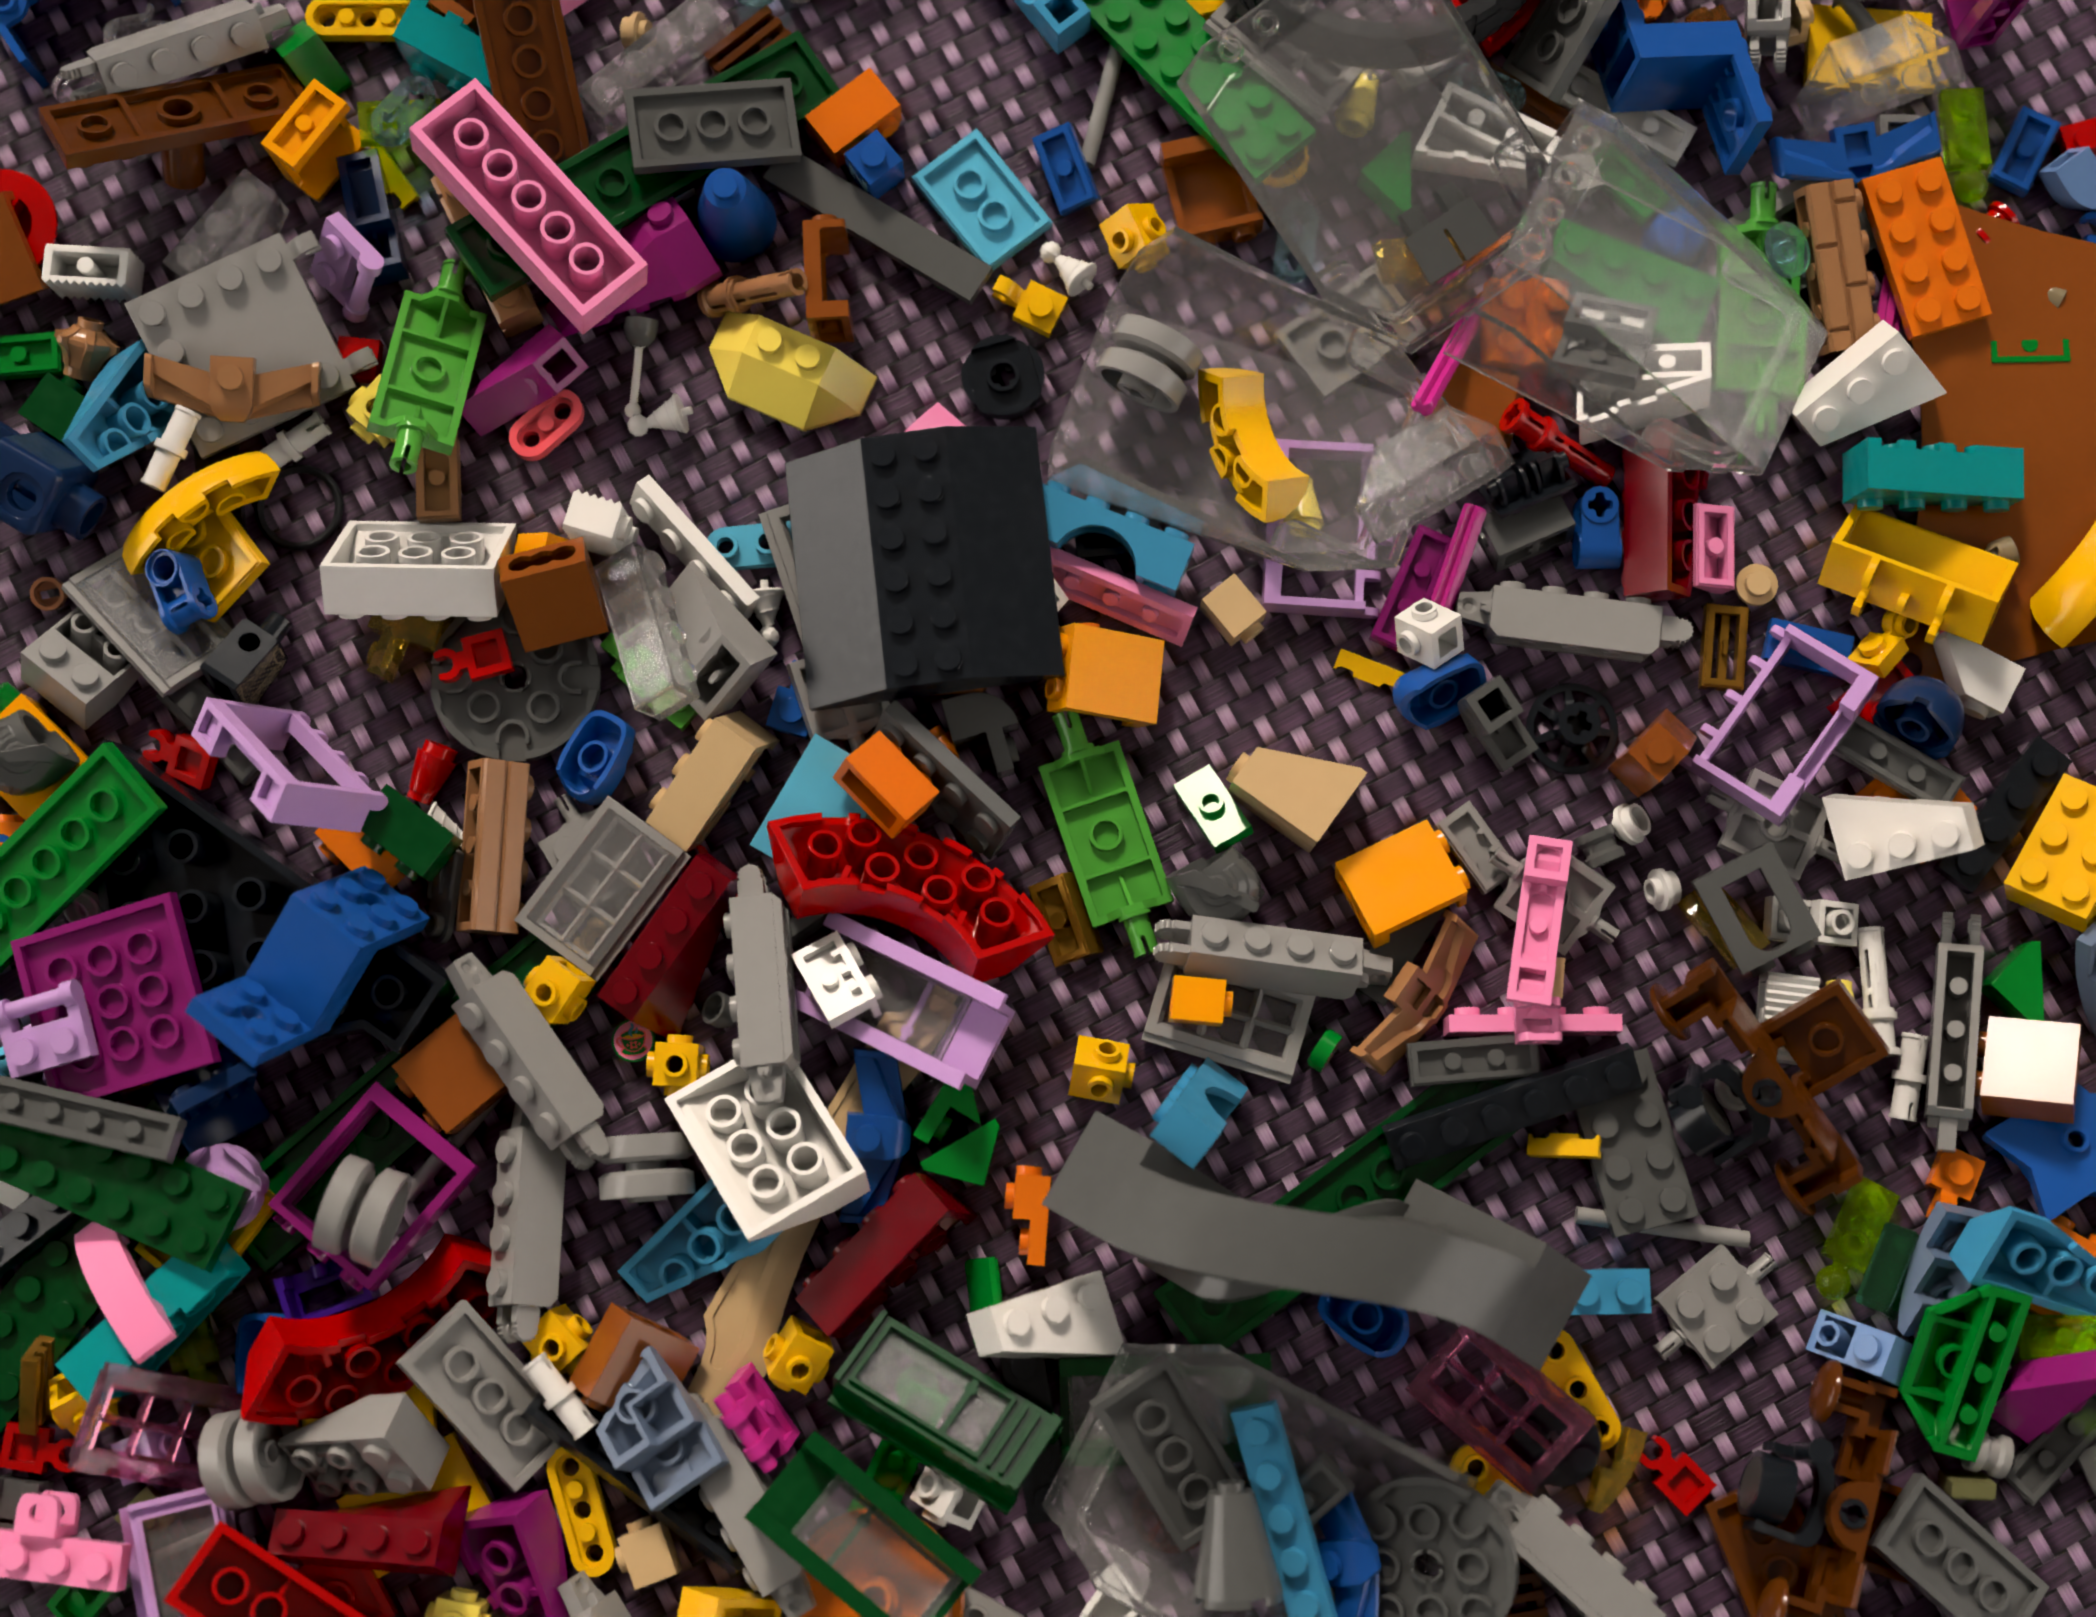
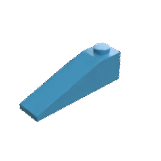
M142 339L116 354L108 361L92 382L62 439V442L93 473L154 442L157 437L161 438L175 410V405L146 396L143 386L144 353H148Z
M710 1179L617 1272L648 1303L682 1288L694 1280L714 1271L717 1272L734 1262L763 1251L783 1231L749 1243L712 1179Z
M2007 1206L1968 1221L1949 1256L1970 1284L1979 1287L1992 1284L2028 1294L2033 1297L2032 1304L2096 1324V1258L2048 1218Z

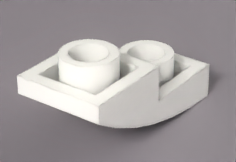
M1775 896L1765 897L1763 939L1786 942L1790 936L1789 921ZM1803 899L1822 934L1813 939L1815 945L1857 947L1859 904L1823 899L1812 901Z

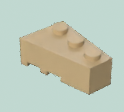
M741 711L714 718V720L708 718L702 724L695 735V739L699 741L691 754L685 753L677 761L672 770L675 778L668 788L662 787L649 804V808L653 811L645 822L685 852L695 849L702 844L730 807L731 803L729 801L743 780L749 782L756 773L752 767L764 749L769 748L773 750L780 741Z

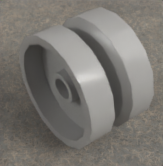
M1122 315L1112 334V340L1117 347L1104 349L1095 367V373L1113 390L1134 402L1161 412H1177L1187 393V387L1183 380H1190L1195 377L1203 361L1204 354L1191 340L1169 326L1141 315Z
M684 1132L605 1137L608 1141L609 1153L598 1161L604 1165L625 1164L626 1171L605 1173L599 1177L600 1200L628 1199V1203L665 1201L668 1200V1196L696 1194L695 1172L689 1168H667V1161L686 1160L694 1154L693 1147Z
M349 1154L343 1159L336 1170L320 1205L312 1234V1247L338 1255L349 1246L351 1261L376 1269L387 1254L404 1216L411 1191L412 1177L386 1168L375 1178L374 1163Z
M241 1409L214 1414L206 1422L199 1439L198 1465L205 1491L217 1507L231 1511L258 1504L266 1505L293 1499L300 1491L306 1475L301 1469L291 1463L290 1457L277 1444L281 1437L302 1428L299 1420L298 1425H272L244 1421L240 1416Z

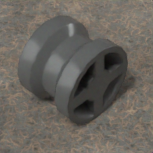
M1612 824L1593 830L1573 840L1576 848L1583 851L1585 856L1584 864L1592 869L1606 865L1626 855L1623 847L1617 845L1614 840L1616 831Z

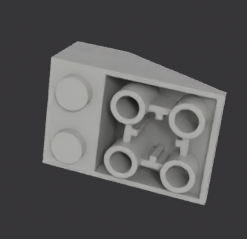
M694 561L686 566L645 618L676 690L704 721L732 709L778 654Z
M114 579L97 591L113 610L132 600ZM140 606L135 607L120 617L143 642L162 631ZM76 607L20 652L21 680L84 730H87L117 705L141 676L79 607ZM167 637L149 649L157 657L170 642V639Z
M406 1393L368 1395L281 1437L277 1443L290 1457L291 1463L301 1469L314 1483L315 1489L328 1497L347 1494L370 1496L374 1493L407 1494L409 1492L430 1491L450 1448V1445Z

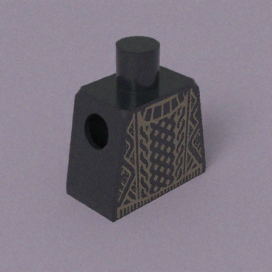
M275 611L268 615L260 627L248 619H242L200 665L214 693L225 700L257 705L287 663L288 657L280 642L293 625Z

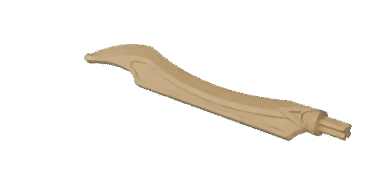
M949 962L947 966L956 970V968L951 964V962ZM936 985L914 1027V1035L908 1038L906 1043L932 1055L958 1011L957 1006L954 1004L959 996ZM916 1007L904 1012H885L876 1029L878 1028L900 1039L902 1035L901 1029L904 1025L908 1024ZM866 1044L864 1048H874V1047H872V1046ZM898 1060L902 1089L904 1091L921 1071ZM856 1064L853 1065L827 1109L844 1138L847 1111L863 1113ZM821 1217L784 1230L763 1251L735 1262L705 1311L706 1346L701 1363L687 1392H693V1394L697 1392L698 1395H702V1398H705L704 1402L708 1403L714 1415L722 1413L713 1400L726 1391L724 1389L739 1368L752 1362L763 1378L768 1373L763 1357L764 1348L769 1338L774 1333L778 1334L789 1294Z

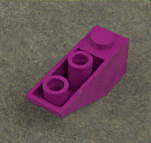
M547 324L467 393L462 416L480 436H483L557 395L589 366L567 339L550 324Z
M2096 1350L2018 1362L2006 1373L1991 1417L2026 1443H2029L2041 1433H2051L2057 1427L2061 1418L2070 1412L2073 1414L2078 1413L2085 1406L2088 1399L2096 1393Z

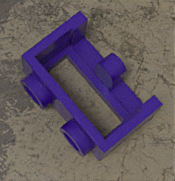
M334 1260L327 1263H318L309 1267V1270L293 1276L280 1277L273 1280L284 1316L290 1319H309L336 1315L353 1310L381 1297L379 1288L375 1292L363 1287L364 1293L307 1314L301 1294L342 1279L339 1274L344 1269Z

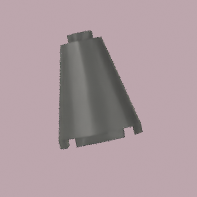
M1240 1479L1218 1481L1217 1488L1208 1492L1193 1588V1604L1198 1605L1202 1602L1203 1609L1214 1611L1252 1610V1603L1256 1600L1265 1599V1607L1274 1606L1282 1602L1284 1598L1283 1587L1254 1489L1244 1487V1480Z

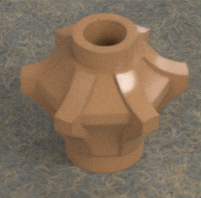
M79 316L77 324H73L66 329H55L54 336L63 353L64 375L78 380L93 382L107 361L119 353L120 347L117 346V342L110 339L106 331L103 330V321Z

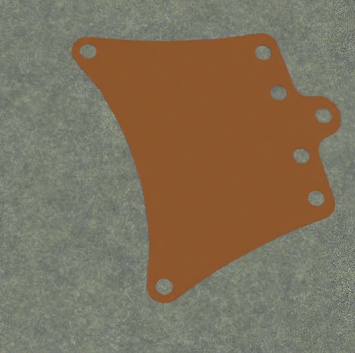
M1957 204L1992 314L1981 320L1911 340L1915 353L1947 391V394L1920 405L1922 447L1943 442L1957 445V452H1964L1965 447L1972 445L2024 448V499L2009 506V511L2001 513L1983 512V506H1967V510L1962 512H1942L1941 505H1925V510L1918 511L1916 526L1984 550L1989 543L2005 536H2010L2013 539L2019 553L2020 566L2015 571L1995 619L1981 646L2010 661H2016L2052 650L2062 649L2036 622L2030 609V598L2063 565L2096 521V243L2041 231L1989 216ZM1980 228L1991 239L1988 244L1976 233ZM2057 287L2067 290L2058 308L2048 299L2047 294L2050 288ZM2063 339H2069L2070 362H1991L1990 341H1997L1998 357L2064 355ZM2022 340H2037V349L2033 352L2025 351L2022 347ZM2096 617L2065 648L2095 642ZM1919 622L1915 635L1905 640L1909 648L1908 652L1914 653L1921 660L1922 670L1919 676H1928L1945 682L1933 645L1924 642L1929 627Z

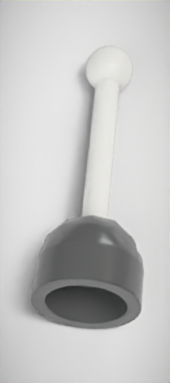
M641 316L625 317L624 335L628 343L635 348L630 402L625 406L627 417L641 414L638 396L643 349L654 342L658 331V321L652 318Z

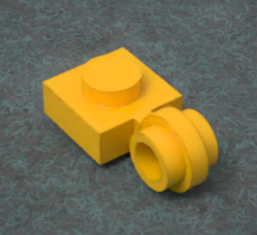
M1888 610L1882 618L1884 633L1869 632L1848 656V659L1878 677L1885 678L1909 651L1905 640L1915 635L1919 622Z

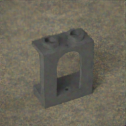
M1766 842L1690 881L1737 964V970L1743 975L1750 971L1751 975L1756 977L1776 967L1773 959L1787 952L1792 957L1807 952L1816 946L1813 939L1822 935L1772 842ZM1759 868L1764 874L1790 925L1788 940L1768 951L1761 950L1751 943L1721 889Z

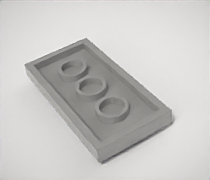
M460 1300L396 1362L398 1367L511 1491L517 1492L555 1453V1450L561 1447L521 1417L539 1391L528 1376L522 1372L521 1369L525 1367L523 1363L466 1300Z

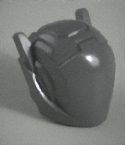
M18 710L10 716L0 719V791L14 796H26L43 791L58 782L80 763L79 757L71 746L56 731H48L28 711Z
M1230 846L1209 859L1199 858L1165 877L1178 903L1191 918L1193 915L1242 921L1251 912H1257L1260 906L1258 901L1265 894L1264 889L1261 888L1260 877L1255 867L1234 846Z

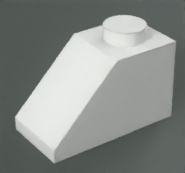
M1945 631L1938 634L1933 647L1945 682L1959 696L1964 705V712L1982 720H1985L1986 717L1991 718L2003 714L2026 668L1975 642Z

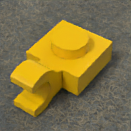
M999 275L992 289L994 291L992 298L1016 308L1012 317L1013 321L1047 338H1050L1068 301V297L1033 280H1030L1026 290H1024L1016 282L1002 275Z

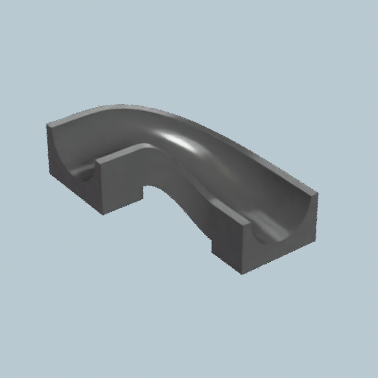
M1095 1111L1042 1202V1205L1108 1244L1138 1257L1137 1261L1207 1302L1218 1304L1239 1302L1283 1288L1389 1305L1439 1317L1470 1328L1539 1371L1592 1277L1591 1274L1549 1244L1416 1179L1404 1202L1397 1199L1375 1200L1334 1214L1306 1211L1242 1199L1196 1168L1192 1169L1159 1144L1098 1111Z

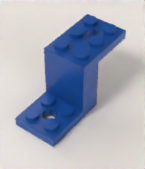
M1620 0L1594 43L1593 48L1590 50L1611 113L1702 109L1725 175H1736L1742 172L1773 122L1771 107L1765 100L1760 86L1759 74L1754 70L1748 53L1747 41L1742 37L1737 21L1645 24L1644 12L1639 8L1637 0Z
M366 866L292 893L246 975L193 997L185 1012L249 1065L255 1067L329 1032L376 951L423 931L430 917L419 909L418 904L412 898L400 894L386 883L382 874Z

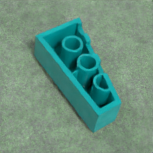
M228 1242L211 1273L172 1256L148 1277L145 1284L152 1298L162 1305L177 1335L175 1339L141 1364H138L129 1354L107 1318H105L55 1364L56 1367L88 1404L137 1393L249 1273L251 1268Z

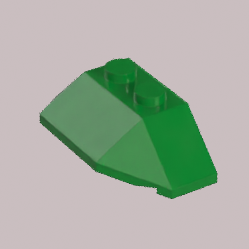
M1986 1284L1926 1308L1898 1391L1933 1451L1976 1462L2033 1297L2030 1295Z

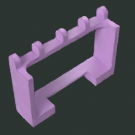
M1276 439L1288 460L1302 459L1361 463L1354 600L1281 596L1284 518L1266 523L1261 605L1267 612L1377 619L1379 617V609L1365 607L1364 582H1380L1381 572L1365 570L1366 541H1382L1383 531L1367 529L1368 500L1383 501L1385 499V491L1369 488L1370 465L1386 464L1387 454L1373 452L1374 445Z
M1790 623L1786 629L1773 625L1769 631V634L1780 641V644L1767 662L1755 655H1752L1748 660V665L1758 671L1759 674L1742 696L1731 689H1728L1724 694V699L1735 707L1719 730L1707 723H1704L1699 729L1702 735L1711 740L1700 756L1696 754L1694 758L1686 755L1679 762L1681 766L1778 827L1781 826L1875 693L1879 680L1877 675ZM1792 648L1852 684V686L1839 702V709L1793 773H1789L1770 800L1710 763V760L1786 653Z
M206 697L191 736L210 756L225 758L230 745L235 744L261 772V775L250 800L270 822L360 833L369 811H381L388 805V798L382 792L372 791L368 787L369 778L362 772L353 771L348 766L349 758L342 751L333 750L327 744L328 736L322 730L312 729L309 726L311 720L305 712ZM292 735L340 786L298 781L269 749L283 751L289 737Z

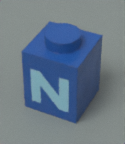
M877 129L844 154L847 172L863 191L877 199L905 179L903 160Z

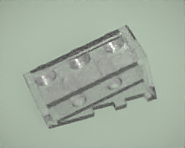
M244 168L162 262L177 279L279 233L289 210L277 193Z

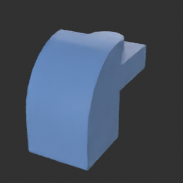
M2089 146L2068 149L2037 173L2051 197L2061 206L2077 211L2096 210V157Z

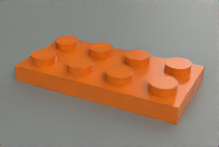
M1941 156L1864 178L1857 183L1908 341L1981 320L1992 314Z

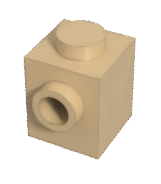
M1235 573L1201 600L1200 610L1231 647L1240 639L1244 644L1248 643L1264 629L1261 622L1264 621L1267 611Z
M651 1515L626 1524L628 1532L617 1539L619 1547H616L614 1550L621 1572L623 1574L629 1572L635 1590L676 1575L682 1570L669 1528L659 1520L653 1522Z

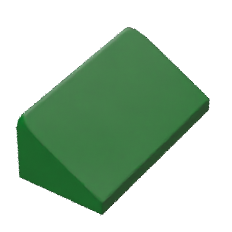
M993 1256L968 1259L965 1262L970 1313L1003 1302L998 1258Z

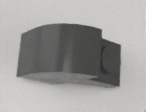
M1501 675L1491 678L1458 701V710L1465 726L1473 738H1478L1499 772L1506 771L1538 749V746L1518 717L1524 710Z
M983 692L967 693L942 700V709L955 747L987 739L998 779L1014 775L1013 763L1020 761L1013 736L1005 738L1004 734L1019 730V723L1009 705L1000 698Z

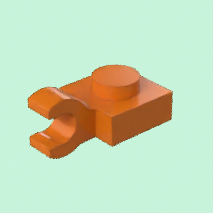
M1957 1148L1954 1153L1938 1151L1925 1182L1926 1185L1936 1189L1925 1217H1929L1937 1201L1957 1205V1199L1962 1202H1970L1986 1162Z

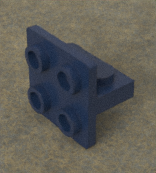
M227 1047L219 1049L221 1062L164 1078L150 1085L149 1092L162 1113L181 1117L187 1121L180 1142L189 1156L201 1148L226 1143L269 1119L270 1114L253 1088L257 1076L256 1069L246 1061L238 1064Z

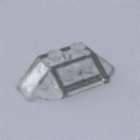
M1905 14L1827 43L1804 87L1798 94L1796 103L1807 137L1810 139L1829 132L1833 128L1854 123L1968 80L1956 41L1910 14Z
M1447 405L1375 447L1365 476L1362 492L1358 497L1355 508L1377 545L1429 518L1495 479L1516 462L1495 425Z

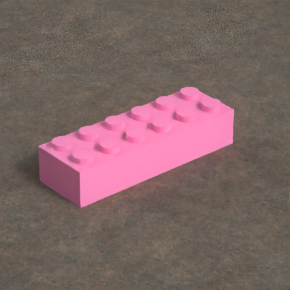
M476 78L409 128L412 151L582 335L647 284V262Z

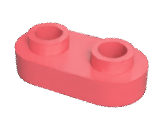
M563 389L557 395L527 411L512 425L509 432V442L514 452L526 461H538L546 457L582 424L585 411L579 397L574 392ZM562 408H569L571 410L569 417L566 419L557 418V413ZM530 436H539V443L536 446H526V440Z

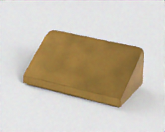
M1073 872L1061 873L1028 887L1033 904L1041 912L1055 934L1054 939L1047 944L1055 968L1104 951L1097 928L1092 929Z

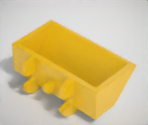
M1855 504L1831 542L1817 584L1856 598L1850 614L1860 617L1868 602L1929 625L1930 628L1924 642L1933 645L1940 630L1981 645L1995 619L2019 563L1876 511L1857 510V504Z

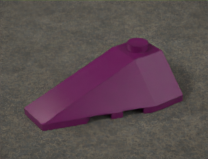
M673 196L664 202L655 203L649 208L647 213L625 226L619 232L647 262V284L594 327L610 323L615 314L634 308L637 313L650 310V303L671 296L674 302L687 298L723 276L695 227ZM552 301L545 306L546 311L564 337L579 333V330Z
M547 1489L513 1493L468 1512L459 1555L470 1575L472 1576L477 1572L491 1594L486 1599L495 1610L501 1607L507 1617H569L567 1607L557 1589L568 1580L562 1530Z

